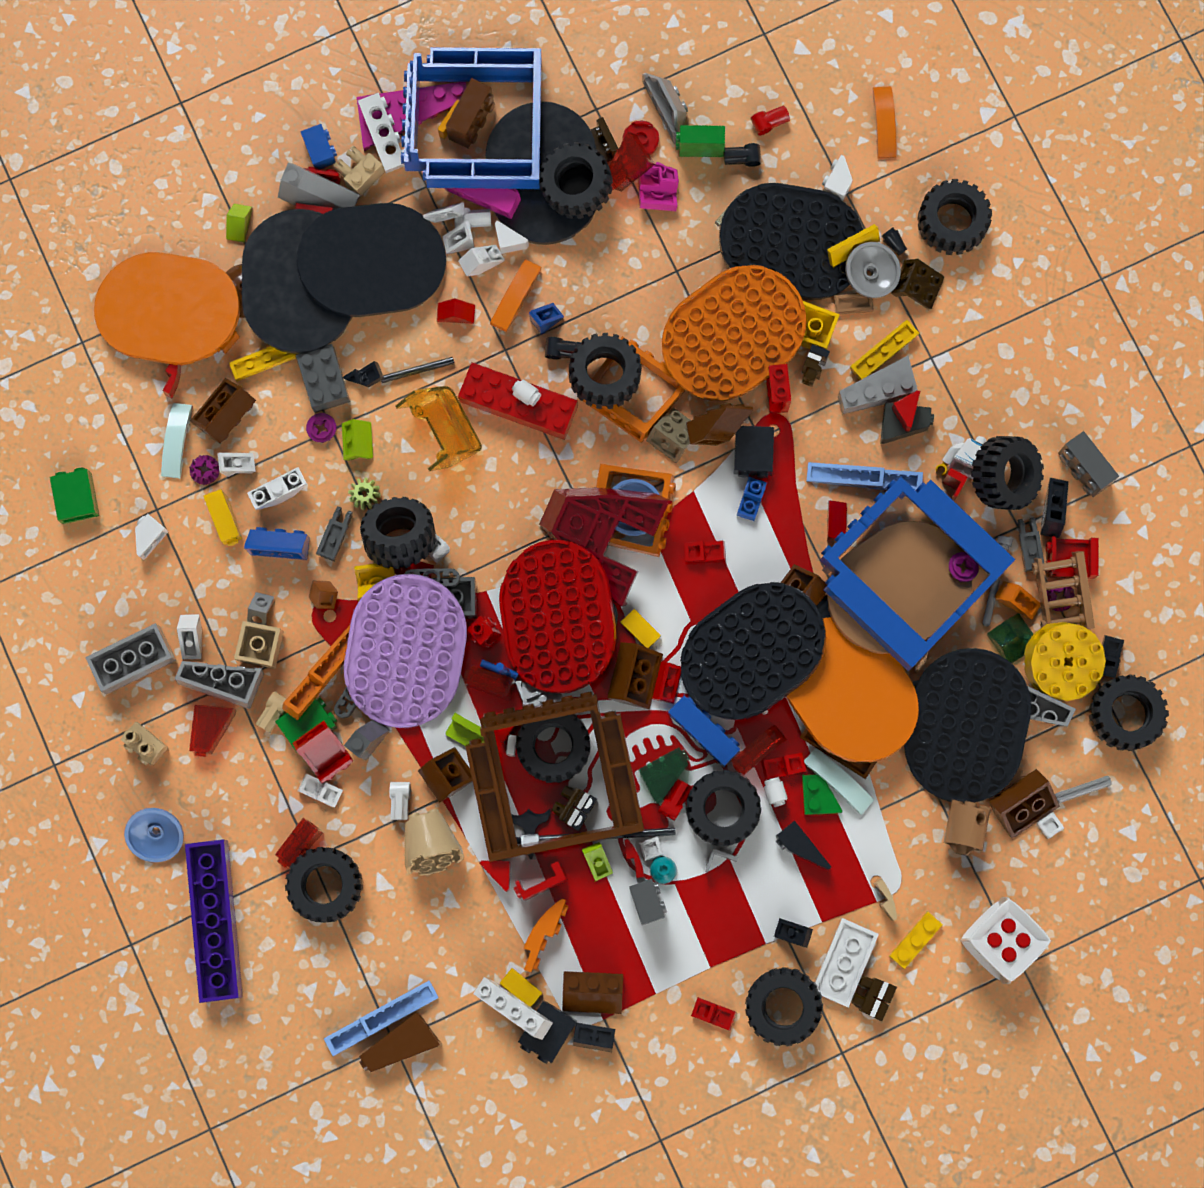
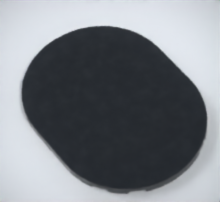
M533 102L511 110L499 120L487 141L486 159L532 160ZM541 102L540 172H543L541 169L542 163H547L546 157L549 154L553 155L555 153L554 149L557 147L562 149L564 144L569 143L570 146H574V142H580L581 146L588 144L592 149L596 148L589 126L576 112L557 103ZM584 167L572 168L562 176L559 184L560 189L563 193L569 195L580 194L590 186L593 174ZM516 189L521 201L512 219L494 212L500 223L528 239L529 243L539 245L556 244L574 237L583 228L587 227L594 216L585 214L583 215L584 218L578 219L575 215L573 219L567 218L565 214L561 216L549 206L541 189Z
M764 183L746 189L730 203L720 223L719 246L723 260L729 269L736 266H764L785 276L795 286L802 299L820 300L832 297L850 285L846 276L847 260L832 267L829 263L827 250L861 232L863 228L856 212L840 200L841 198L832 193L783 183Z
M378 203L338 208L316 218L301 237L296 263L302 285L319 305L342 316L365 317L408 311L428 300L436 292L443 279L446 268V252L437 229L429 220L423 218L421 213L400 204Z
M292 209L282 211L267 218L256 227L248 238L242 256V306L246 320L261 341L276 348V350L286 353L300 354L321 349L336 341L344 333V330L352 320V317L339 315V313L327 310L319 305L305 290L299 278L296 261L301 237L307 227L322 215V213L313 210Z
M779 582L749 586L733 595L705 616L689 633L681 653V678L688 695L707 713L727 720H742L757 716L801 686L815 672L821 662L826 645V629L823 617L815 603L797 588Z
M965 648L949 652L930 664L916 685L915 691L919 710L918 719L912 735L904 744L905 756L913 776L929 793L949 802L956 800L963 802V804L965 801L976 803L998 794L1010 783L1017 773L1031 717V697L1021 673L1011 662L999 654L978 648Z

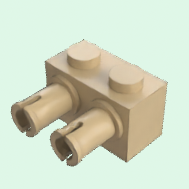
M355 146L350 147L352 151L348 149L346 155L355 161L357 165L351 169L342 159H339V164L336 162L333 168L345 177L346 187L360 194L359 198H361L385 171L383 164L373 155L368 153L364 156Z
M135 722L129 730L125 731L120 739L125 743L123 747L130 753L135 751L139 755L137 759L145 765L149 763L154 766L168 749L163 742L138 722Z

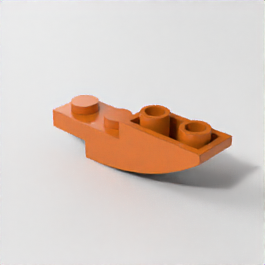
M561 899L555 903L533 927L524 945V949L530 951L524 968L525 971L532 973L533 969H538L541 960L538 958L540 950L544 951L548 941L544 939L545 936L553 938L554 934H559L562 925L559 923L561 915L565 917L568 905L565 904L566 900Z

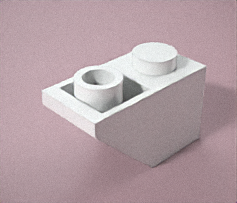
M841 155L838 160H834L830 168L833 171L830 176L826 175L822 185L824 186L823 191L832 193L844 201L853 180L845 156Z
M497 245L471 248L458 260L466 276L480 275L505 261Z

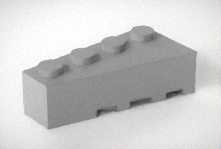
M182 661L175 680L178 685L250 709L264 673L262 668L253 669L241 666L231 667L220 664L210 665L207 663Z
M1027 686L1031 697L1030 719L1068 727L1076 709Z

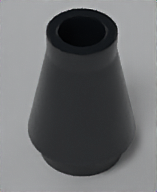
M894 227L881 236L884 239L883 242L894 250L898 256L908 249L898 229L895 230Z

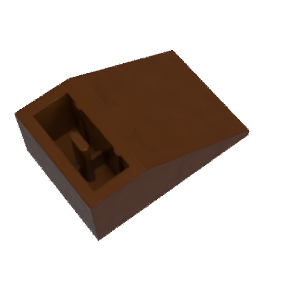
M725 403L720 405L719 409L706 411L707 414L694 416L693 420L686 422L690 444L717 446L730 441L751 414L753 407H745L744 404L732 406L731 403Z

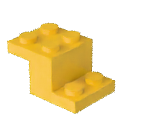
M376 563L355 566L358 602L372 586L388 577L395 576L394 568H385L382 564L378 565Z

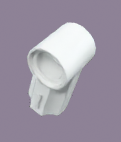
M464 208V215L454 218L455 228L464 222H469L470 229L472 227L491 226L490 209L470 210L469 208Z
M390 782L391 820H408V801L411 796V783Z

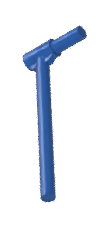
M482 660L480 667L497 673L502 678L512 682L517 680L518 673L508 669L502 663L495 665Z

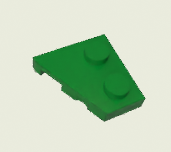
M802 775L804 815L842 813V809L826 781L819 775Z

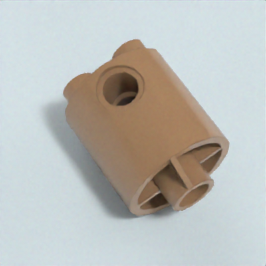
M952 800L943 843L950 845L954 853L969 856L974 850L983 851L991 808L986 806H979L978 808L976 803L965 801L963 805L961 801Z

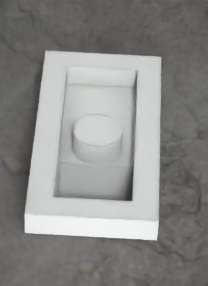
M253 453L217 454L219 471L227 477L235 473L252 474L256 472Z
M436 534V543L432 552H429V556L437 563L450 552V547Z

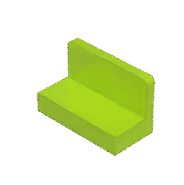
M352 419L342 423L343 460L373 458L371 422Z
M454 713L451 718L452 722L445 733L446 736L464 746L470 744L469 740L481 738V741H484V737H481L480 726Z

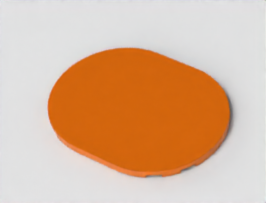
M160 252L138 254L115 266L102 281L94 303V317L97 328L105 341L116 351L133 358L174 365L193 364L195 361L207 359L214 355L225 342L229 341L237 327L240 316V299L236 287L230 277L220 267L206 260Z
M736 266L719 273L680 302L669 316L662 335V353L670 375L685 391L705 400L726 401L747 394L769 378V365L787 364L798 352L806 331V312L803 300L795 286L785 276L764 266Z
M831 617L823 618L826 629V645L821 662L810 678L788 694L786 698L814 740L827 752H831L843 760L851 762H875L885 759L904 746L916 726L919 710L918 698L913 683L900 663L890 653H873L854 645L837 629Z

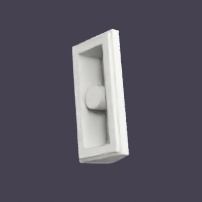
M464 202L432 210L424 214L423 218L437 223L463 216Z

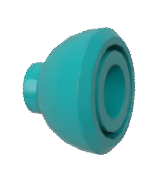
M658 857L650 865V875L657 883H669L677 874L676 864L669 857Z

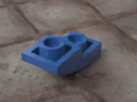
M751 477L748 478L736 516L755 521L767 482Z

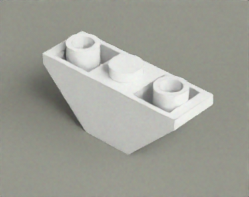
M299 467L247 494L255 510L276 506L294 497L307 483Z

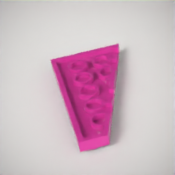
M466 82L420 88L419 125L429 118L437 117L438 114L446 110L449 111L456 100H460L467 87ZM403 90L380 93V98L384 97L388 105L385 108L387 115L391 114L395 125H392L394 133L397 131L398 134L405 132L402 131V119H406V114H403V103H406V98L403 97ZM371 95L356 97L364 151L370 149L375 144L358 100ZM375 111L372 114V117L374 119H380L382 117V112ZM386 128L379 131L381 137H386L389 134V130Z

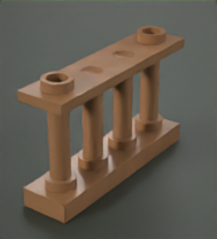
M1083 551L1071 552L1072 557L1070 559L1042 563V558H1034L1032 571L1034 575L1036 574L1043 619L1040 621L1041 628L1046 624L1058 622L1080 624L1087 629L1095 628ZM1066 567L1074 568L1075 576L1073 578L1045 582L1044 571ZM1069 586L1077 587L1078 595L1075 597L1048 602L1046 590ZM1072 605L1080 607V614L1076 617L1051 620L1049 609Z

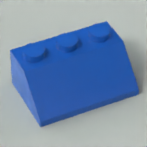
M256 527V530L250 529L244 549L252 556L307 560L310 537L304 531L294 530V533H287L284 529L267 531V528Z

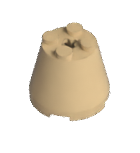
M432 809L421 815L414 813L408 816L409 820L404 825L405 867L408 874L418 872V875L422 876L447 870V866L451 865V863H460L463 860L462 847L438 809Z

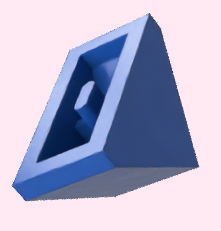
M554 303L529 312L530 321L541 335L564 318Z

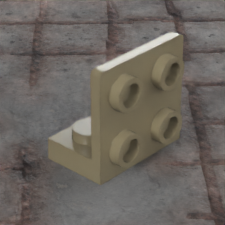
M671 408L653 427L646 441L677 463L690 444L686 422L691 420L675 408Z

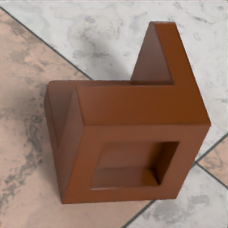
M313 580L309 599L316 608L334 609L338 595L334 585L330 581Z

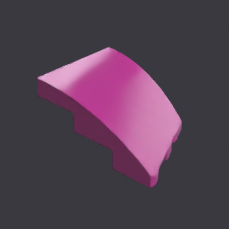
M640 156V208L676 211L678 206L676 192L679 183L677 169L667 167L659 162H656V164L646 161L644 156Z

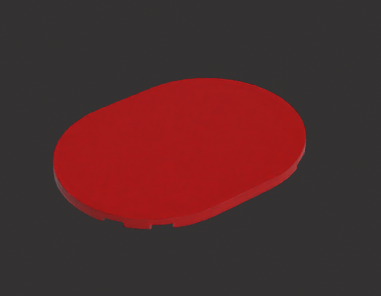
M546 540L526 548L509 565L499 592L500 614L508 659L521 678L539 690L560 694L580 690L590 685L603 673L615 649L616 624L607 574L599 560L589 550L573 542Z

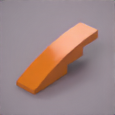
M526 259L524 260L494 313L490 325L505 332L508 331L523 307V303L530 293L533 283L540 274L541 266Z

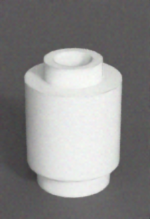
M524 379L518 380L512 387L513 395L526 405L534 406L541 397V393L538 392L539 390Z
M779 777L764 781V790L769 805L773 804L774 807L784 805V800L788 798L783 782L780 781Z

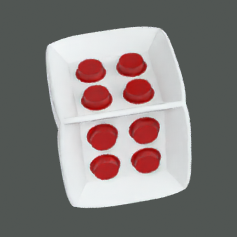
M1002 897L993 904L960 939L970 954L1003 984H1010L1019 977L1045 951L1051 942L1045 931L1019 905L1008 897Z

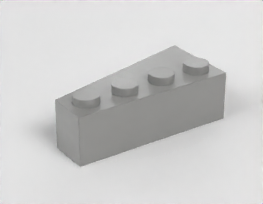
M909 356L840 390L838 401L842 415L884 405L886 402H897L918 390Z

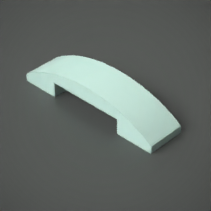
M173 403L163 446L162 477L181 479L184 461L182 456L187 426L190 424L192 405Z
M817 748L804 760L805 765L816 775H819L846 799L847 803L860 815L874 801L850 775Z

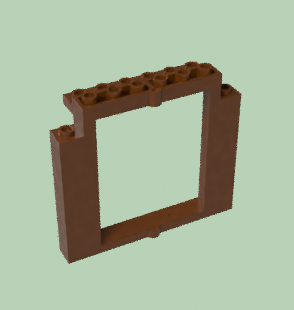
M592 692L581 693L578 698H573L572 695L565 696L559 702H553V699L542 701V705L534 706V703L526 704L520 710H515L512 707L503 709V713L496 714L495 711L484 713V717L480 718L481 737H484V741H481V738L469 740L470 744H467L465 748L489 862L644 831L621 713L616 714V711H609L604 713L605 716L601 717L597 694L592 695ZM590 711L614 826L518 845L494 730Z

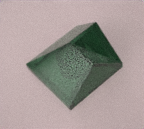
M1019 613L987 633V636L1000 655L1011 663L1024 656L1026 645L1033 635Z

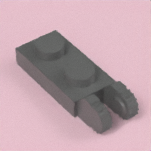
M338 506L332 519L329 520L316 555L334 562L353 515L352 511H348L343 523L338 522L342 513V508Z
M1034 517L1029 519L1031 532L1027 533L1025 532L1023 519H1018L1019 540L1025 572L1032 571L1034 558H1042V563H1044L1040 534L1037 531Z

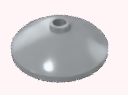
M867 242L859 245L850 253L846 262V276L851 287L860 295L868 298H880L892 292L899 282L901 274L900 263L895 253L887 246L877 242ZM867 271L871 272V276L867 275Z

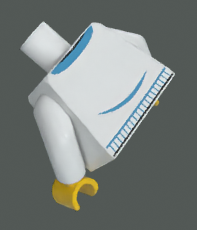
M978 436L975 440L968 438L965 443L960 442L950 447L942 459L943 463L936 466L935 472H937L938 468L942 467L945 471L941 476H944L947 473L946 467L950 465V469L952 468L973 479L971 477V471H973L972 462L976 459V452L981 450L980 447L987 440L982 436Z

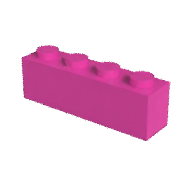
M444 188L445 191L512 219L521 201L516 189Z

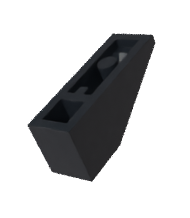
M1055 478L1049 479L1040 535L1060 538L1066 520L1069 481Z
M795 821L775 836L777 838L775 842L781 850L786 849L787 852L826 870L831 868V865Z

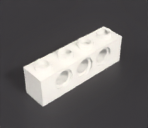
M379 93L358 100L385 172L389 173L404 167V164H401V152H404V149L401 150L398 144L401 142L398 131L395 133L393 131L392 125H395L391 114L387 115L385 108L388 105L385 98H380ZM375 111L382 112V117L374 119L372 114ZM383 128L389 130V134L386 137L379 135V131ZM394 146L396 152L392 155L387 154L386 148Z
M484 977L473 993L538 1039L543 1040L553 1024L546 1017L488 978Z

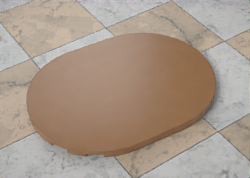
M906 521L892 524L852 549L841 559L854 574L924 640L928 639L971 594L972 580L969 582H959L949 572L948 563L951 557L956 553L964 552V550L942 529L928 523ZM965 561L961 566H958L961 568L962 573L968 569L965 567ZM827 594L830 616L837 629L846 639L856 646L869 650V652L878 654L889 653Z

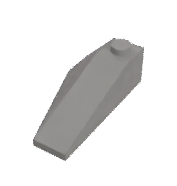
M288 163L280 181L277 198L292 205L300 203L330 207L334 210L356 206L360 194L296 164Z

